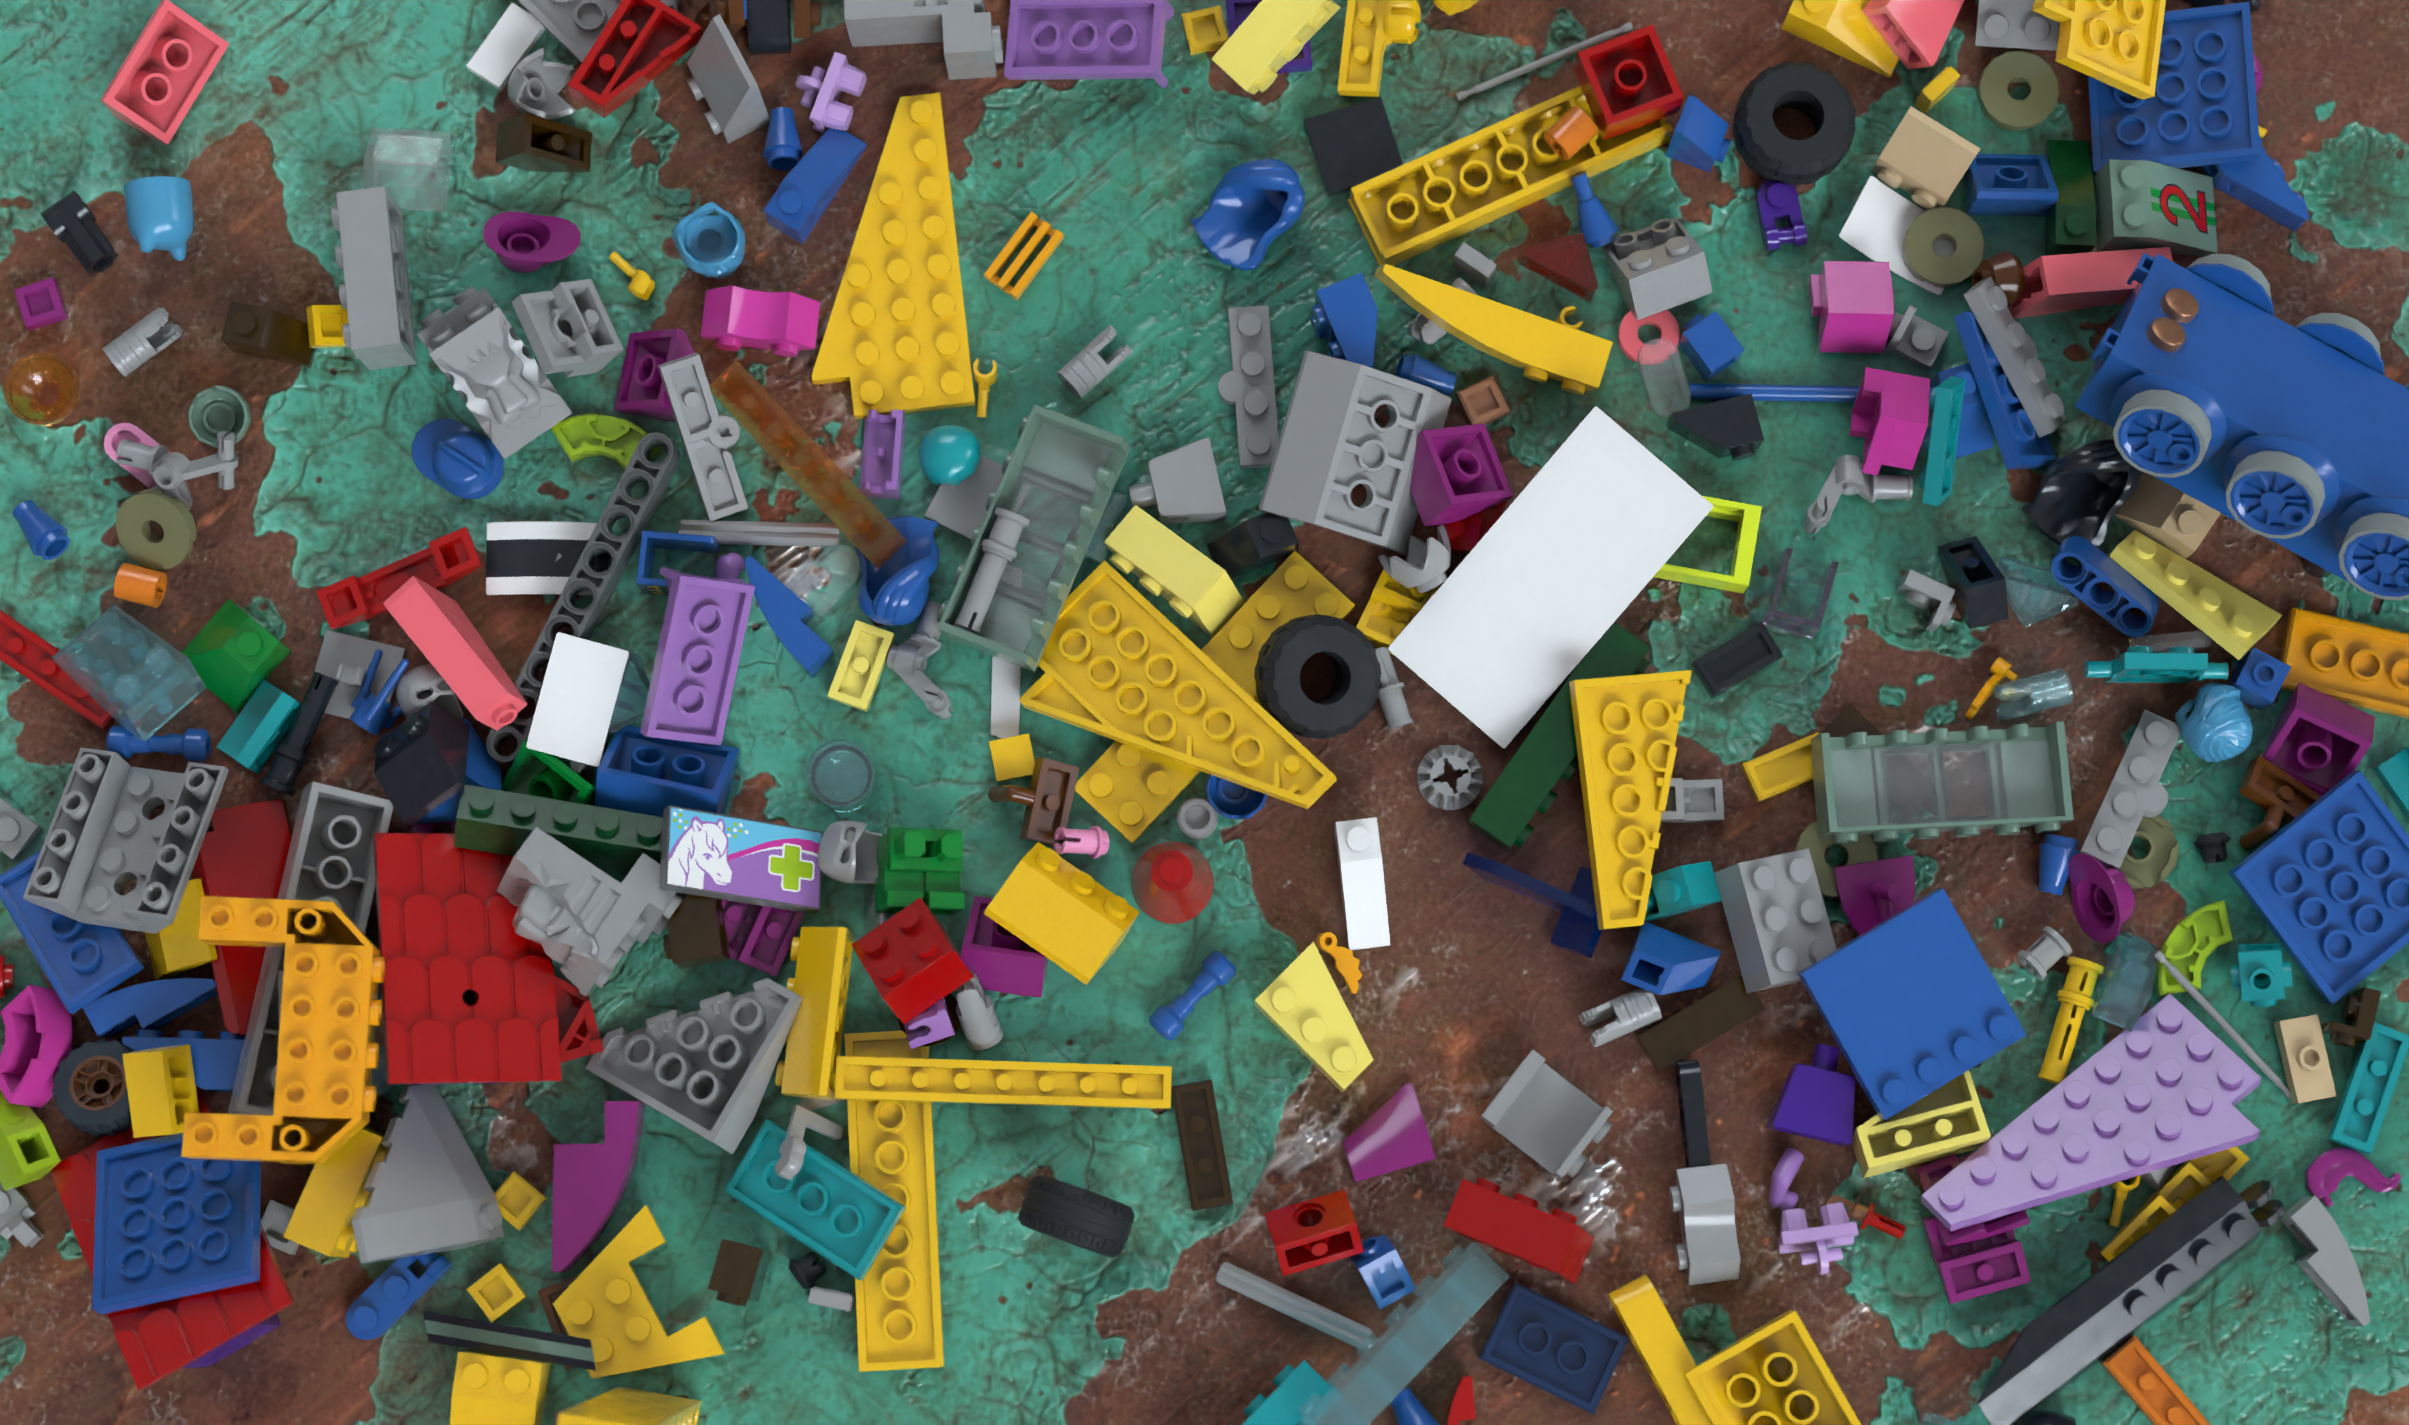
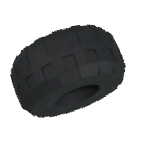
M1783 62L1760 72L1743 91L1736 105L1733 118L1735 146L1745 164L1752 171L1763 177V179L1783 182L1786 185H1808L1818 181L1825 175H1829L1846 156L1856 129L1855 106L1845 85L1828 70L1807 62ZM1785 108L1798 109L1807 114L1813 121L1816 133L1811 138L1804 140L1790 139L1782 135L1775 127L1772 114Z
M1308 615L1289 620V622L1279 626L1270 634L1271 636L1262 645L1258 653L1259 656L1254 671L1256 693L1264 709L1287 731L1307 738H1331L1349 732L1368 716L1379 695L1381 668L1375 653L1376 650L1372 643L1363 635L1362 631L1340 618L1329 615ZM1323 652L1328 655L1334 664L1335 681L1327 695L1319 700L1311 701L1301 690L1299 681L1300 671L1309 657L1315 653Z

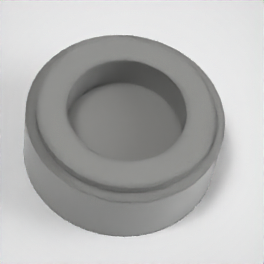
M1193 797L1183 802L1177 813V824L1180 831L1186 837L1195 840L1204 839L1215 831L1218 824V813L1208 803L1207 799Z

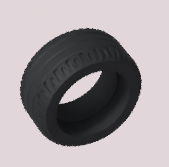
M1044 1175L1033 1177L1030 1181L1018 1215L1022 1226L1111 1258H1115L1123 1252L1128 1234L1132 1228L1131 1224L1134 1222L1135 1217L1130 1206Z

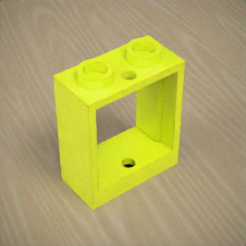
M1703 496L1713 505V508L1706 516L1738 522L1730 575L1664 564L1654 577L1744 593L1750 582L1762 506Z

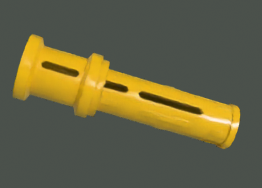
M2068 956L2067 964L2070 967L2064 987L2058 990L2056 996L2058 997L2057 1001L2061 1004L2041 1071L2038 1074V1078L2055 1084H2059L2065 1079L2084 1012L2089 1011L2090 1007H2093L2094 1000L2091 996L2097 976L2103 974L2105 968L2092 961Z

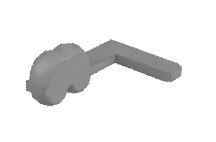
M795 1105L786 1139L779 1148L781 1158L775 1165L776 1174L781 1178L792 1180L801 1169L806 1153V1144L803 1141L806 1127L833 1140L841 1139L844 1129L840 1125L812 1111Z

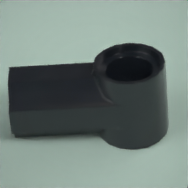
M73 190L41 213L50 229L62 243L65 242L89 275L103 272L112 266L114 260L119 256L109 240L95 224V216L76 191Z

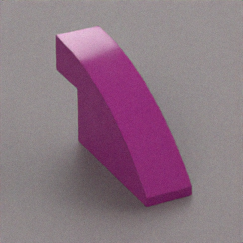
M605 1101L604 1143L554 1144L552 1272H568L597 1241L613 1217L627 1189L637 1160L643 1129L644 1103L640 1101Z

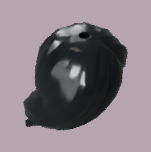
M2114 439L2092 441L2056 460L2042 476L2034 501L2031 504L2023 505L2022 510L2034 521L2035 526L2041 533L2059 546L2066 538L2079 536L2089 540L2099 548L2105 540L2113 516L2138 488L2141 472L2123 459L2115 447Z

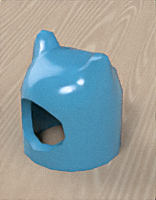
M154 176L127 182L124 185L126 219L132 239L139 243L140 249L143 252L150 253L153 249L169 251L175 260L183 261L187 254V241L195 224L190 181L179 177Z

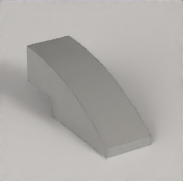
M2316 1195L2303 1197L2284 1213L2285 1216H2282V1219H2280L2307 1250L2295 1263L2351 1327H2364L2370 1322L2367 1297L2358 1266L2349 1245L2333 1217Z

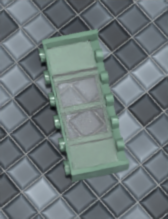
M1034 404L1030 415L1026 414L1020 423L1018 430L1020 439L1014 452L1010 451L1004 460L1002 467L1004 476L998 489L994 488L986 503V511L988 512L982 526L978 525L971 536V552L966 563L959 565L955 573V589L950 600H945L940 607L937 622L939 623L937 629L948 639L1035 672L1131 447L1122 436ZM1000 507L1029 519L1030 523L1028 527H1023L1014 549L1017 552L1016 558L1012 562L1007 561L981 625L980 633L968 630L966 627L955 624L959 617L985 553L981 550L983 539H988L997 518L994 514L995 509Z
M2064 721L2055 722L2047 727L2029 728L2028 724H2017L2007 729L1989 730L1988 726H1976L1967 731L1948 732V728H1935L1926 733L1908 734L1907 730H1894L1886 735L1867 736V732H1854L1845 737H1830L1829 733H1820L1811 739L1818 838L1833 837L1834 844L1858 842V836L1873 835L1875 842L1893 841L1899 839L1898 833H1914V839L1916 840L1938 838L1939 831H1954L1955 837L1958 838L1979 836V829H1995V835L2019 834L2020 828L2035 827V833H2053L2061 831L2060 825L2074 820Z

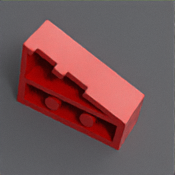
M622 0L569 82L570 97L606 118L695 47L703 36L702 27L659 0Z
M1480 1177L1477 1178L1475 1184L1462 1179L1443 1225L1444 1227L1498 1252L1523 1260L1538 1269L1543 1268L1560 1275L1564 1280L1576 1284L1594 1240L1593 1236L1575 1224L1578 1217L1557 1208L1553 1209L1552 1214L1537 1209L1539 1204L1537 1200L1517 1192L1513 1199L1499 1194L1501 1186Z

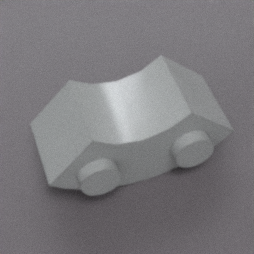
M1727 1163L1677 1169L1676 1186L1669 1187V1198L1672 1212H1678L1681 1244L1675 1245L1678 1270H1686L1688 1285L1738 1279L1740 1252L1735 1226V1199Z

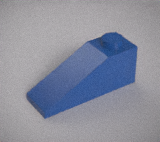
M829 128L784 178L763 210L769 225L803 245L865 151L867 144L844 130Z

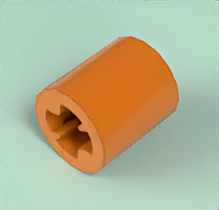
M1573 106L1544 133V139L1559 157L1569 160L1598 133V129L1583 110Z
M125 562L119 568L115 578L114 596L122 600L157 608L165 596L167 574Z

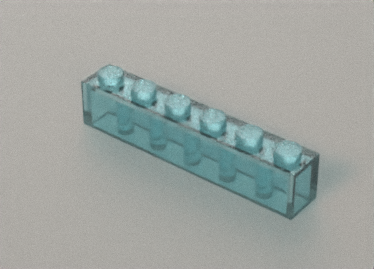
M1474 1241L1464 1249L1457 1244L1440 1261L1446 1268L1436 1278L1429 1273L1413 1289L1412 1292L1417 1298L1407 1308L1400 1303L1387 1316L1384 1322L1389 1327L1379 1338L1374 1333L1370 1334L1355 1350L1360 1358L1350 1368L1343 1363L1326 1380L1332 1387L1321 1398L1314 1393L1297 1410L1302 1418L1295 1425H1370L1510 1276Z

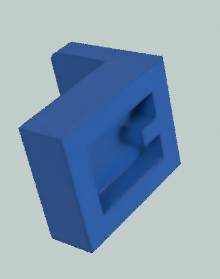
M1385 1234L1365 1239L1361 1242L1364 1252L1350 1256L1379 1310L1416 1290L1396 1248Z

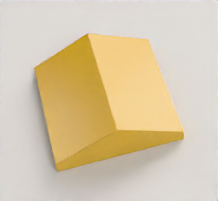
M201 879L188 881L172 924L156 934L145 932L155 981L167 979L218 959L215 945L205 944L198 940L201 896H204Z

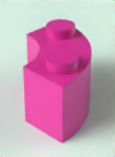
M737 286L706 290L701 337L716 341V347L722 350L739 351L741 347L774 350L773 353L779 356L796 357L798 356V350L815 349L820 302L793 292H761Z
M28 985L1 1011L5 1024V1044L0 1055V1089L8 1103L42 1108L53 1095L52 1089L55 1086L53 1079L54 1075L58 1073L59 1064L69 1056L68 1053L72 1049V1016L55 990Z

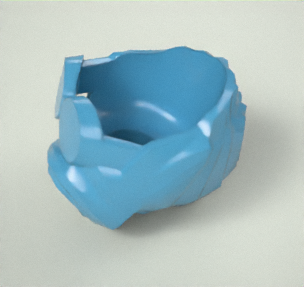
M714 202L707 203L693 211L692 214L681 218L674 227L672 239L684 264L694 272L706 278L723 279L731 275L742 263L745 253V232L739 221L730 212L723 210ZM714 211L719 213L717 215H706Z
M2216 682L2205 684L2198 690L2197 696L2193 700L2190 699L2174 716L2187 745L2199 758L2204 759L2206 762L2218 763L2222 760L2228 761L2250 746L2253 733L2251 718L2240 701V690L2232 685ZM2193 707V708H2194V711H2193V712L2191 713V715L2187 718V715H2186V714H2187V713L2191 710V708Z

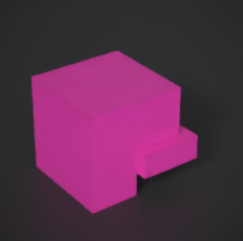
M1824 261L1821 274H1811L1808 284L1811 316L1819 317L1817 324L1819 352L1884 353L1894 316V298L1889 262Z
M1865 367L1851 411L1849 434L1850 436L1865 438L1862 473L1878 476L1881 465L1913 470L1928 426L1929 378Z

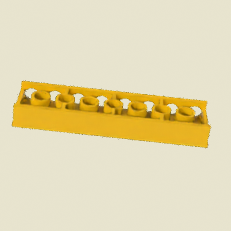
M1578 86L1354 186L1350 190V198L1347 201L1378 265L1388 264L1394 266L1572 186L1571 176L1586 172L1587 177L1590 178L1668 143L1671 140L1673 128L1670 123L1667 124L1665 118L1604 141L1598 129V133L1569 160H1564L1547 144L1544 139V133L1573 106L1583 110L1596 125L1583 91Z
M619 1386L560 1412L557 1425H697L702 1401Z

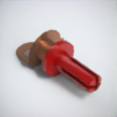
M1860 1194L1856 1203L1839 1195L1831 1196L1828 1199L1827 1204L1839 1202L1848 1207L1847 1215L1849 1222L1851 1218L1861 1222L1859 1229L1864 1230L1868 1224L1898 1239H1901L1906 1229L1904 1225L1874 1212L1875 1204L1872 1202L1868 1207L1860 1204Z

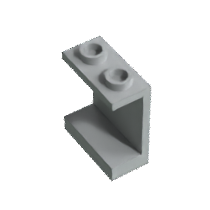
M1532 1049L1479 1118L1558 1180L1563 1178L1566 1173L1573 1177L1587 1159L1582 1152L1589 1142L1593 1140L1598 1144L1613 1125L1607 1120L1613 1111L1607 1106L1602 1108L1546 1065L1544 1063L1546 1059Z

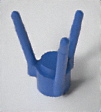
M377 649L373 655L359 693L351 704L355 710L349 717L354 723L376 736L383 727L390 730L397 718L403 714L399 705L389 713L392 705L386 699L409 665L408 659H402L378 696L371 693L367 698L383 655L381 649Z

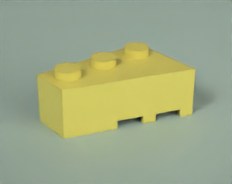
M1262 0L1211 60L1245 91L1254 95L1258 91L1264 92L1278 76L1277 72L1287 61L1289 62L1294 59L1302 50L1304 44L1341 7L1333 0Z
M1137 505L1131 509L1104 541L1113 554L1110 557V561L1119 570L1127 575L1132 571L1140 578L1139 582L1150 593L1157 597L1160 594L1176 612L1186 619L1189 618L1212 638L1245 602L1222 567Z
M1313 941L1255 999L1254 1005L1343 1093L1373 1062V1058Z
M1966 1071L1889 1119L1880 1120L1877 1114L1855 1129L1852 1146L1863 1179L1940 1159L1955 1153L1959 1154L1978 1149L1990 1139L1991 1135L1970 1071Z

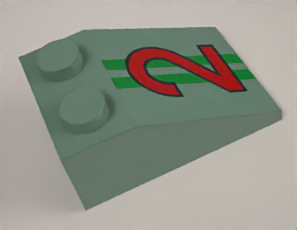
M2109 159L2093 176L2098 252L2170 247L2172 255L2207 256L2218 254L2212 177L2147 160Z

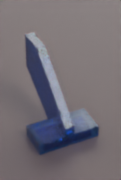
M1467 852L1462 864L1483 879L1562 911L1550 943L1558 948L1592 958L1603 930L1598 929L1592 871L1590 869L1580 867L1569 894L1499 862Z

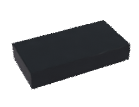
M1760 622L1693 661L1691 666L1711 699L1779 661L1783 658V654L1763 622Z

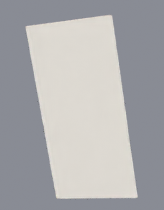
M1595 406L1393 641L1388 650L1498 745L1506 748L1711 511L1713 505Z

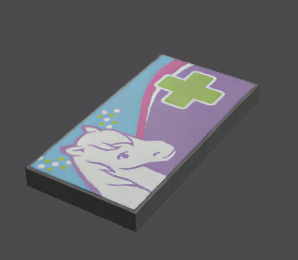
M669 805L663 810L659 889L816 914L821 908L822 870L819 868L818 851L823 831Z

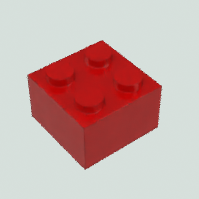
M1653 24L1577 52L1573 70L1603 141L1678 113L1684 96Z
M921 897L851 944L880 995L903 1024H906L974 977L945 929Z

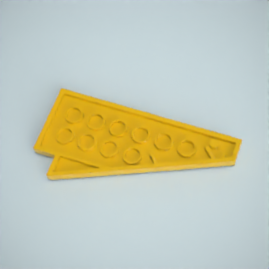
M940 92L905 96L899 99L811 375L814 385L850 381L855 420L865 419L868 415V410L871 409L876 410L878 414L890 415L891 410H903L904 414L976 406Z
M1105 560L1066 598L1037 666L1044 674L1018 699L1026 709L1305 809H1309L1337 781L1336 776Z

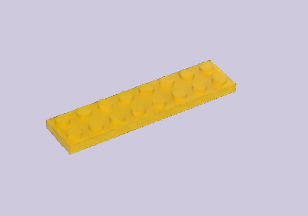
M1294 551L1201 651L1262 707L1263 705L1256 693L1254 671L1259 656L1258 653L1262 645L1271 636L1270 634L1279 626L1289 622V620L1301 616L1329 615L1343 620L1354 609L1355 604L1300 554ZM1115 741L1076 782L1075 792L1133 845L1201 771Z
M902 1030L844 1034L845 1056L930 1059V1046H919L911 1049L906 1039L907 1035ZM847 1100L850 1171L906 1206L905 1211L864 1279L859 1280L855 1277L859 1372L945 1367L932 1102Z

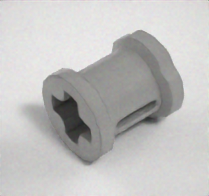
M2045 926L2041 930L2042 936L2026 951L2020 950L2016 956L2021 965L2040 981L2047 977V971L2062 956L2068 957L2073 952L2067 941L2049 926Z

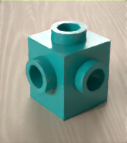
M2281 942L2238 944L2239 964L2230 965L2232 990L2241 989L2242 1001H2251V1006L2254 1007L2273 1006L2277 1004L2276 1000L2285 999L2284 987H2293L2291 962H2282ZM2260 973L2267 974L2264 978L2256 977Z

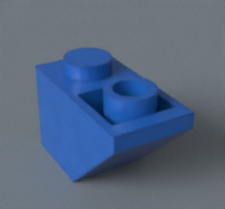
M1644 921V925L1640 926L1629 950L1621 980L1658 995L1705 987L1721 951Z

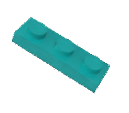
M1949 376L1935 387L1930 395L1929 410L1933 412L1932 426L1927 429L1924 439V449L1928 450L1927 464L1922 468L1919 479V487L1924 489L1922 503L1939 506L1951 495L1966 379Z
M2374 1022L2370 1040L2360 1044L2327 1139L2366 1155L2372 1154L2409 1049V1035Z

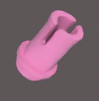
M1092 826L1089 830L1059 827L1054 835V840H1069L1064 841L1063 844H1054L1055 851L1058 854H1087L1090 858L1097 859L1100 855H1105L1109 849V835L1107 831L1102 830L1099 826Z

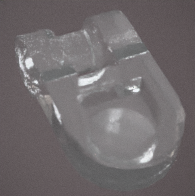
M837 544L830 546L823 551L805 573L801 574L794 581L790 590L800 599L804 598L811 604L812 611L821 618L858 578L861 569L858 555L852 548L846 545ZM820 578L831 585L823 593L814 586Z

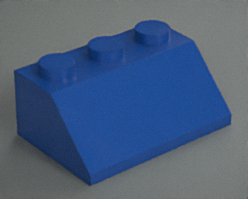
M619 723L597 770L595 806L663 817V810L669 805L724 815L739 755V748L646 737L640 733V727Z

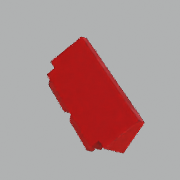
M280 798L214 810L211 818L214 831L206 832L192 870V878L201 879L204 896L277 899L292 838V829L285 800ZM215 945L218 959L212 961L211 964L225 1027L229 1032L245 1037L266 947Z

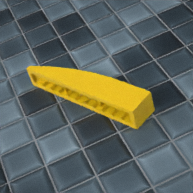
M1383 264L1376 269L1374 276L1409 306L1443 330L1472 347L1510 365L1524 369L1523 376L1539 382H1546L1547 378L1562 382L1561 389L1578 395H1584L1585 390L1591 391L1599 388L1613 344L1612 341L1388 264Z

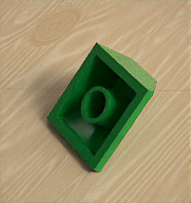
M228 599L174 661L238 713L252 697L261 682L268 679L289 655L291 650L233 601Z

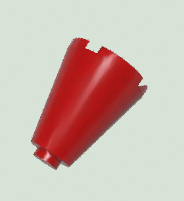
M1176 841L1159 843L1145 851L1136 862L1131 878L1132 893L1139 908L1151 918L1165 924H1180L1195 918L1208 904L1214 886L1212 869L1204 855L1191 845Z

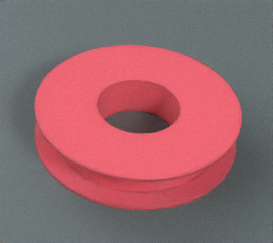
M1668 310L1637 320L1632 312L1629 311L1624 316L1618 331V341L1623 353L1633 362L1646 366L1657 365L1666 361L1674 353L1680 338L1678 322ZM1643 325H1653L1660 332V340L1653 345L1644 344L1638 338V329Z

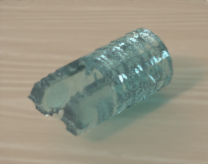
M1112 492L1087 549L1084 561L1100 565L1105 560L1109 548L1104 541L1122 520L1128 505V498L1125 493Z
M2063 668L1995 685L1994 688L1995 697L2001 699V701L2010 700L1997 706V720L2002 721L2073 703L2072 686L2068 674Z

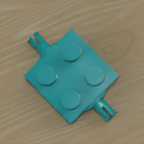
M2132 646L2127 648V652L2117 655V658L2114 660L2085 661L2084 676L2085 678H2105V683L2187 684L2195 679L2196 681H2202L2203 679L2226 680L2229 669L2227 662L2208 663V653H2194V647H2171L2168 649L2169 653H2153V647Z

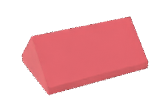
M161 0L100 100L117 119L168 145L229 46V43L169 0Z

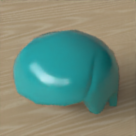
M947 424L933 428L924 436L919 448L922 472L936 486L939 483L958 486L961 481H964L976 471L981 460L979 442L969 429L959 425Z

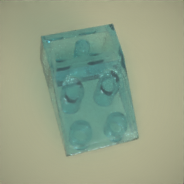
M116 605L110 607L52 657L54 662L119 724L143 742L149 739L206 689V686L186 655Z

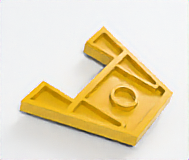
M645 1205L553 1303L569 1336L591 1340L596 1371L587 1370L592 1379L726 1354L706 1316L668 1336L630 1262L667 1243L648 1205Z

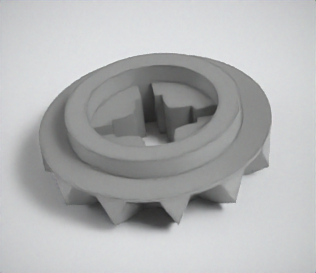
M1459 745L1438 746L1424 756L1418 767V788L1426 801L1439 809L1457 810L1469 805L1477 797L1482 787V767L1472 752ZM1444 761H1447L1448 766H1451L1454 772H1467L1456 780L1455 794L1447 782L1441 783L1438 781L1433 783V780L1438 779L1439 776L1444 774Z

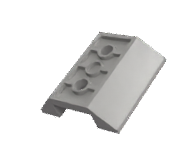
M1305 351L1259 509L1295 521L1326 528L1366 541L1367 544L1406 555L1408 539L1412 535L1418 515V509L1410 492L1417 436L1422 430L1444 427L1452 399L1433 388L1362 364ZM1384 404L1390 411V420L1384 427H1379L1375 422L1374 413L1380 405ZM1361 483L1366 489L1367 497L1361 506L1356 507L1352 503L1350 495L1352 489Z
M80 747L23 898L28 902L86 924L153 934L161 931L174 922L229 770L223 766L188 762L185 773L132 767L117 752ZM165 804L162 815L150 820L151 811L156 806ZM137 879L135 889L126 895H122L123 886L128 881Z

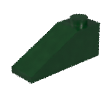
M2048 139L2046 141V158L2058 188L2059 196L2057 202L2045 216V256L2091 252L2096 247V199L2088 141Z

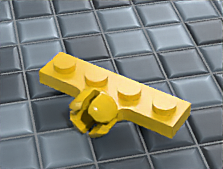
M1348 0L1337 88L1339 95L1379 97L1386 47L1392 43L1411 44L1417 39L1419 29L1415 28V24L1420 23L1421 10L1417 0Z

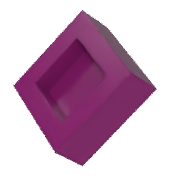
M53 277L14 290L25 327L28 330L32 331L69 318L58 281Z

